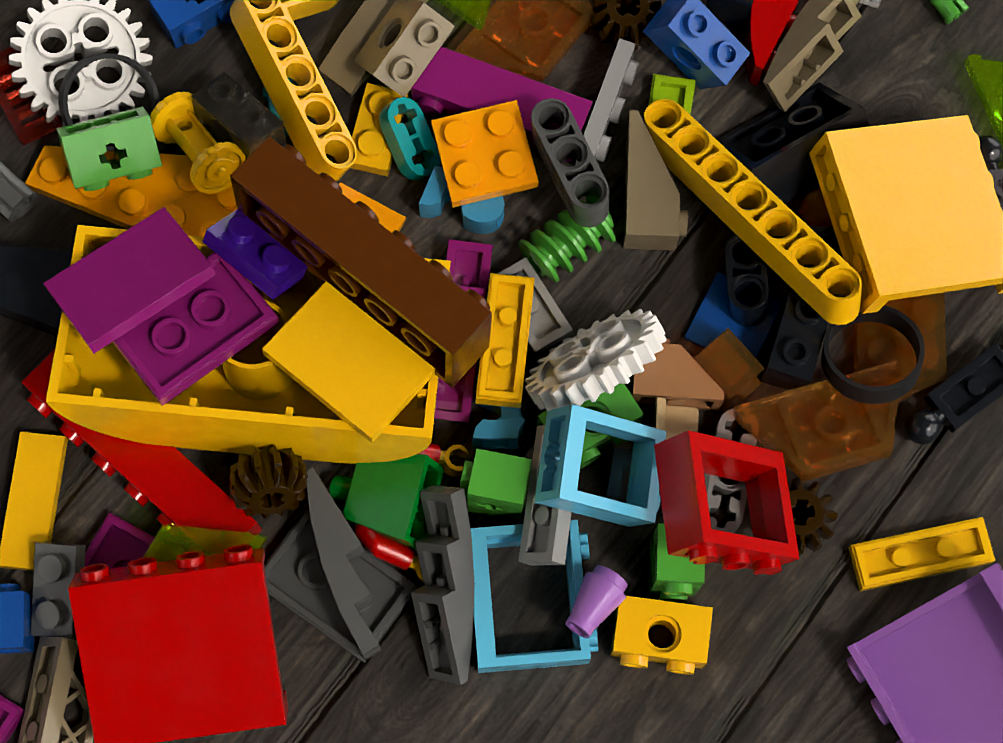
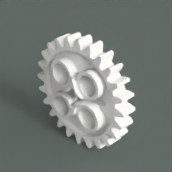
M41 0L42 13L30 7L27 9V16L32 23L17 22V30L24 38H11L10 46L21 53L9 55V64L22 67L11 74L12 81L26 82L19 90V96L21 98H27L32 95L35 97L31 104V111L35 112L42 107H46V122L48 123L57 114L60 115L58 105L59 92L54 87V84L57 80L64 78L71 67L78 62L74 61L75 53H81L83 58L94 54L105 53L108 49L116 48L119 51V55L127 56L140 63L143 67L152 64L153 57L151 55L140 53L149 47V38H136L142 30V23L136 22L130 25L127 23L131 13L129 8L117 14L114 11L116 0H109L105 6L99 4V0H58V4L55 5L49 0ZM91 26H98L106 31L108 37L101 42H92L85 37L83 32ZM48 37H57L65 43L66 47L59 53H50L43 49L41 43ZM111 58L94 61L75 76L74 81L77 82L79 89L75 93L68 95V110L71 120L78 119L80 123L88 119L103 117L107 114L119 113L120 106L126 110L134 109L135 104L130 95L139 98L144 97L145 89L137 83L144 82V80L134 68L122 61ZM46 65H61L50 72L43 70V67ZM103 67H112L119 72L121 78L115 83L108 84L102 82L96 73Z
M639 309L631 314L627 310L619 317L612 314L602 322L595 321L592 327L587 330L579 329L577 336L565 338L561 345L548 350L550 354L537 361L540 366L529 371L531 376L525 379L527 383L525 388L539 410L546 408L548 411L571 404L581 406L583 402L589 399L593 403L601 393L611 394L614 392V386L619 383L628 384L630 382L629 377L645 371L643 364L655 361L656 357L654 354L664 349L662 343L667 340L664 335L666 333L656 315H652L651 311L643 313L642 309Z

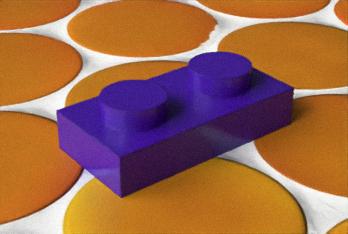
M238 209L206 229L203 243L272 300L303 279L308 266Z

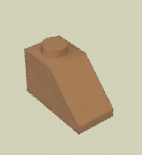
M669 339L662 343L664 349L654 354L656 357L655 361L643 364L645 371L631 376L630 393L639 406L654 407L657 397H666L667 406L695 407L698 410L719 411L724 401L723 389L682 345L670 344Z

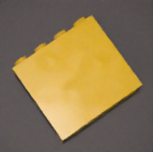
M968 115L824 133L809 154L843 259L861 277V314L878 312L889 300L995 285L998 294L1003 293V210L994 189L992 174L987 170L980 150L979 137L974 132Z

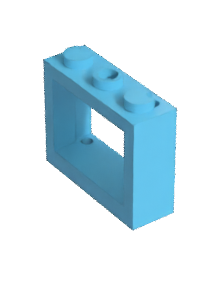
M571 520L565 560L570 614L584 579L582 560L590 558L587 532H579L578 520ZM523 524L470 528L475 583L474 626L478 673L589 664L591 660L590 652L598 651L597 628L593 631L590 638H583L572 631V649L496 655L487 548L520 546Z

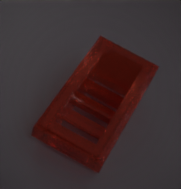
M9 47L0 52V104L24 146L56 130V128L62 127L57 116L50 123L46 122V115L24 126L22 125L21 120L41 110H44L46 114L47 108L42 107L40 110L33 112L31 111L32 102L14 110V105L30 97L21 98L19 96V90L22 86L7 94L4 91L20 83L13 82L11 74L22 68L9 64V55L21 53Z

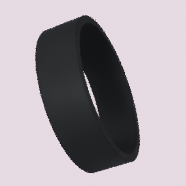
M100 53L80 60L67 72L59 89L58 105L65 126L73 124L68 110V93L75 76L88 64L97 60L111 58L122 61L134 68L144 80L148 90L149 116L160 102L158 89L152 76L140 63L124 55ZM114 144L106 145V151H115L117 149Z
M884 305L878 312L861 314V311H859L858 316L848 324L835 325L830 323L824 337L821 364L830 384L847 398L866 404L887 403L904 396L917 382L925 357V343L919 328L907 315L897 309ZM860 322L882 323L893 327L907 338L915 352L916 366L906 378L895 384L879 387L862 385L847 378L837 369L830 356L829 344L839 331L849 325Z

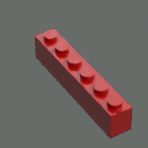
M55 349L21 382L32 393L26 400L45 418L51 413L55 414L64 423L58 430L76 447H79L83 442L90 446L96 452L91 457V460L109 477L117 471L129 483L123 489L138 504L144 507L150 501L161 511L156 520L173 536L177 537L181 531L194 542L189 548L190 551H203L205 556L223 554L224 549L241 544L249 545L262 531L255 519L251 516H246L243 509L236 508L235 501L174 446L144 444L109 436L78 425L55 412L46 402Z

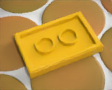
M327 281L262 348L264 356L371 443L376 440L435 374V368Z

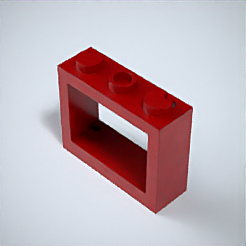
M690 430L654 445L668 555L689 558V562L693 561V564L696 565L712 562L722 565L724 570L753 569L754 575L779 573L782 571L781 565L800 559L783 452ZM704 474L745 482L753 537L711 528Z

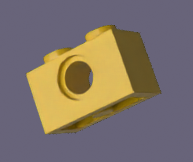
M626 596V599L616 608L610 656L621 657L620 665L648 668V661L667 664L666 671L693 675L695 668L702 669L707 664L713 607ZM655 625L667 627L673 636L672 645L667 648L654 646L648 637L649 629Z

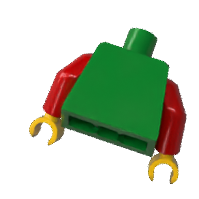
M430 443L424 451L408 458L389 462L357 463L353 478L336 475L330 484L329 493L335 502L345 503L343 516L355 525V535L374 557L403 570H407L409 567L414 569L415 576L421 582L424 581L419 558L415 555V550H417L415 541L426 537L428 530L419 491L432 485L440 486L443 472L452 477L462 475L463 466H455L449 459L453 455L467 457L468 451L462 445H453L447 451H443L439 445Z

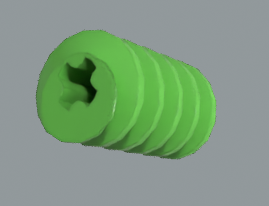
M591 195L585 197L586 202L579 200L583 204H594L599 201L597 197ZM563 210L558 213V222L548 220L544 223V232L537 229L532 231L529 236L530 243L523 239L518 241L520 253L524 258L527 257L538 275L541 277L546 276L554 283H557L560 280L556 267L560 266L568 273L574 271L570 260L572 256L582 263L588 261L584 250L586 246L596 253L602 251L598 239L600 236L610 243L616 241L612 230L614 224L609 211L604 222L589 228L575 223L568 211Z

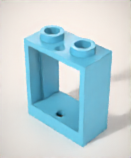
M573 404L548 410L534 503L627 527L655 523L661 498L654 445L666 440L667 431ZM585 429L634 442L626 503L577 490Z

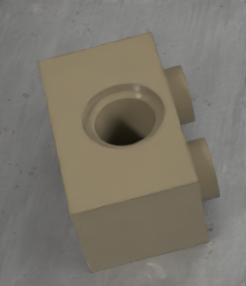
M396 0L358 53L354 62L402 97H405L455 26L421 0Z

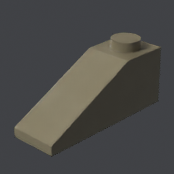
M629 110L626 126L623 249L675 251L679 236H686L688 211L680 210V193L639 111Z

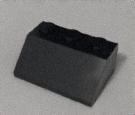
M819 82L808 88L786 112L776 106L716 140L787 205L790 200L802 193L820 187L809 152L825 132L870 126L863 106Z

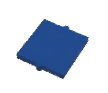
M717 272L684 339L711 352L712 357L719 351H729L731 361L750 371L783 303L769 297L768 314L764 321L752 327L741 326L732 319L729 312L726 275ZM744 295L738 299V302L751 306L759 302V299L753 295Z

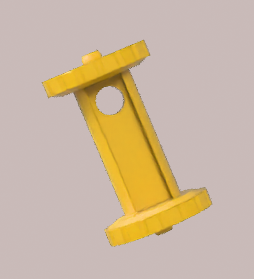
M184 91L173 93L160 101L151 112L150 120L155 138L166 144L177 143L193 162L192 169L190 170V179L198 191L205 194H217L223 190L225 191L232 185L230 175L245 161L244 153L236 144L231 142L218 143L201 123L204 116V107L194 94Z

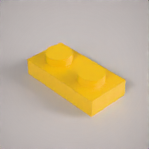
M371 83L366 84L352 134V139L357 148V159L350 168L388 177L393 156L380 128L379 114L385 105L402 97L393 89ZM405 113L394 116L397 124L403 123Z

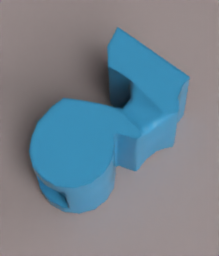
M436 165L419 202V213L422 218H434L442 215L445 203L451 200L443 168ZM503 196L462 205L463 228L477 234H488L498 230L504 220L505 203Z
M478 404L500 417L497 420L482 419L475 427L472 438L473 449H517L519 438L524 433L525 423L520 408Z

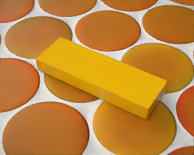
M490 273L487 303L492 312L489 348L480 357L476 404L521 408L535 281L533 277Z
M20 432L0 544V568L34 571L35 543L51 542L68 444V439L65 436Z
M983 517L857 543L848 547L860 592L991 564L995 561Z

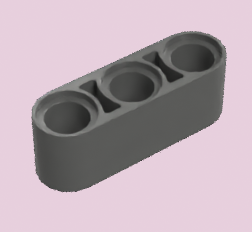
M554 98L540 101L535 105L531 114L534 145L573 221L582 227L598 226L608 216V183L566 103ZM548 123L561 125V127L555 130L543 128ZM566 159H575L580 162L573 167H566L560 164ZM591 195L597 197L599 201L594 204H583L579 199L583 196Z

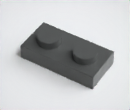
M48 541L35 543L31 619L32 636L76 639L68 587L74 574L80 573L79 570L85 567L86 545Z

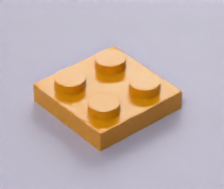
M517 100L431 120L453 208L538 187L539 181Z

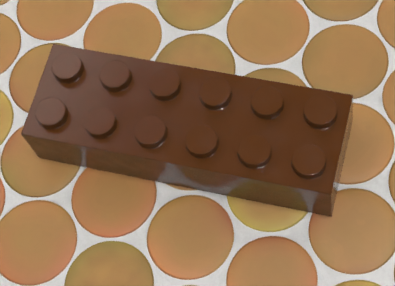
M269 136L230 175L237 209L241 213L246 215L308 266L306 271L322 284L327 281L435 368V375L451 388L456 385L489 348L492 312L487 301L472 289L464 291L454 283L452 275L441 263L433 259L428 262L415 252V246L403 233L397 230L391 233L382 226L375 212L361 201L353 203L343 195L341 187L331 176L324 172H321L319 175L306 165L304 157L293 146L289 144L281 146Z

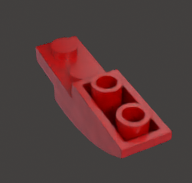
M753 0L745 31V48L750 52L746 58V66L751 84L758 86L763 74L767 73L778 50L777 47L780 41L786 36L798 16L794 13L799 0Z

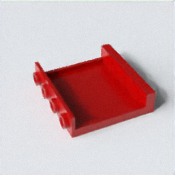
M241 544L224 549L223 554L205 556L203 551H189L177 555L176 560L157 562L154 557H144L130 561L126 567L109 569L108 564H92L79 570L80 573L74 574L68 587L95 743H158L286 725L288 702L286 690L282 688L264 569V548L252 549L251 545Z

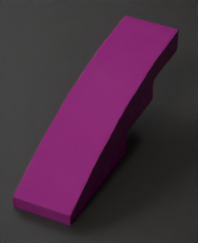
M451 239L448 242L446 260L451 261L450 274L453 278L452 281L464 291L468 289L476 291L485 300L487 299L493 245ZM478 360L453 388L438 377L435 419L470 422Z

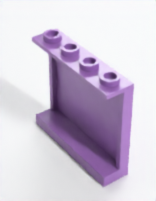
M995 563L972 578L847 647L852 655L846 659L848 666L860 684L865 681L869 684L876 696L870 700L874 711L884 725L891 722L900 737L895 743H1003V569L999 563Z

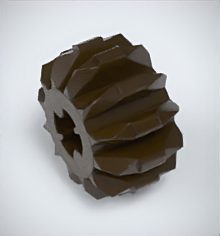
M593 0L591 11L594 16L591 18V26L593 30H600L599 40L601 44L614 40L613 48L616 49L620 38L635 43V52L638 50L639 41L650 45L652 42L643 30L662 7L661 0Z
M275 445L266 450H260L255 447L254 453L251 455H239L238 463L230 466L229 475L231 497L235 501L236 508L243 509L246 516H254L260 513L264 519L270 514L277 513L283 516V512L286 509L295 510L299 508V501L308 497V473L302 456L295 455L292 448L277 450Z
M795 477L792 480L791 489L789 488L792 510L794 508L801 509L802 511L799 515L805 513L807 519L801 526L794 523L799 556L804 553L805 544L810 550L816 552L822 547L820 538L829 540L833 536L834 531L826 523L836 521L838 513L833 510L824 509V507L831 503L833 497L831 494H825L818 498L815 495L820 486L818 482L813 481L807 490H804L801 477Z

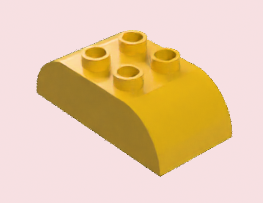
M77 225L70 266L127 230ZM188 235L205 258L214 253L212 249L203 243L204 237ZM433 259L441 263L450 272L451 261ZM307 271L302 280L273 300L249 281L278 316L279 323L163 406L112 342L93 354L63 312L61 314L46 402L61 416L93 431L144 444L250 455L254 453L255 447L260 450H266L275 445L277 450L292 448L295 455L302 456V460L349 464L389 462L408 458L424 451L432 441L438 376L435 374L376 440L371 443L263 355L262 348L323 285Z

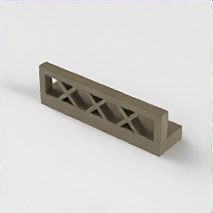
M40 637L18 743H93L94 736L84 680L80 683L73 671L76 653L79 652L77 640L64 637ZM77 697L84 709L82 720L70 729L64 719L65 707Z

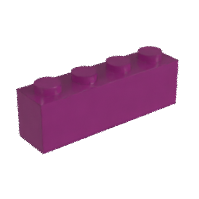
M444 47L439 48L411 88L412 100L419 105L424 114L439 118L441 115L447 117L517 100L529 147L535 150L537 149L532 137L531 114L537 103L549 98L559 99L566 103L583 135L591 116L593 101ZM548 123L543 126L546 130H555L561 127L557 123ZM566 159L565 161L573 163L574 159Z

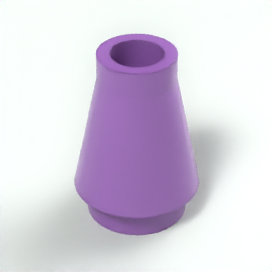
M597 565L592 572H586L571 614L565 622L566 626L583 638H590L593 631L626 599L624 591L628 587L627 582L615 571L601 565Z

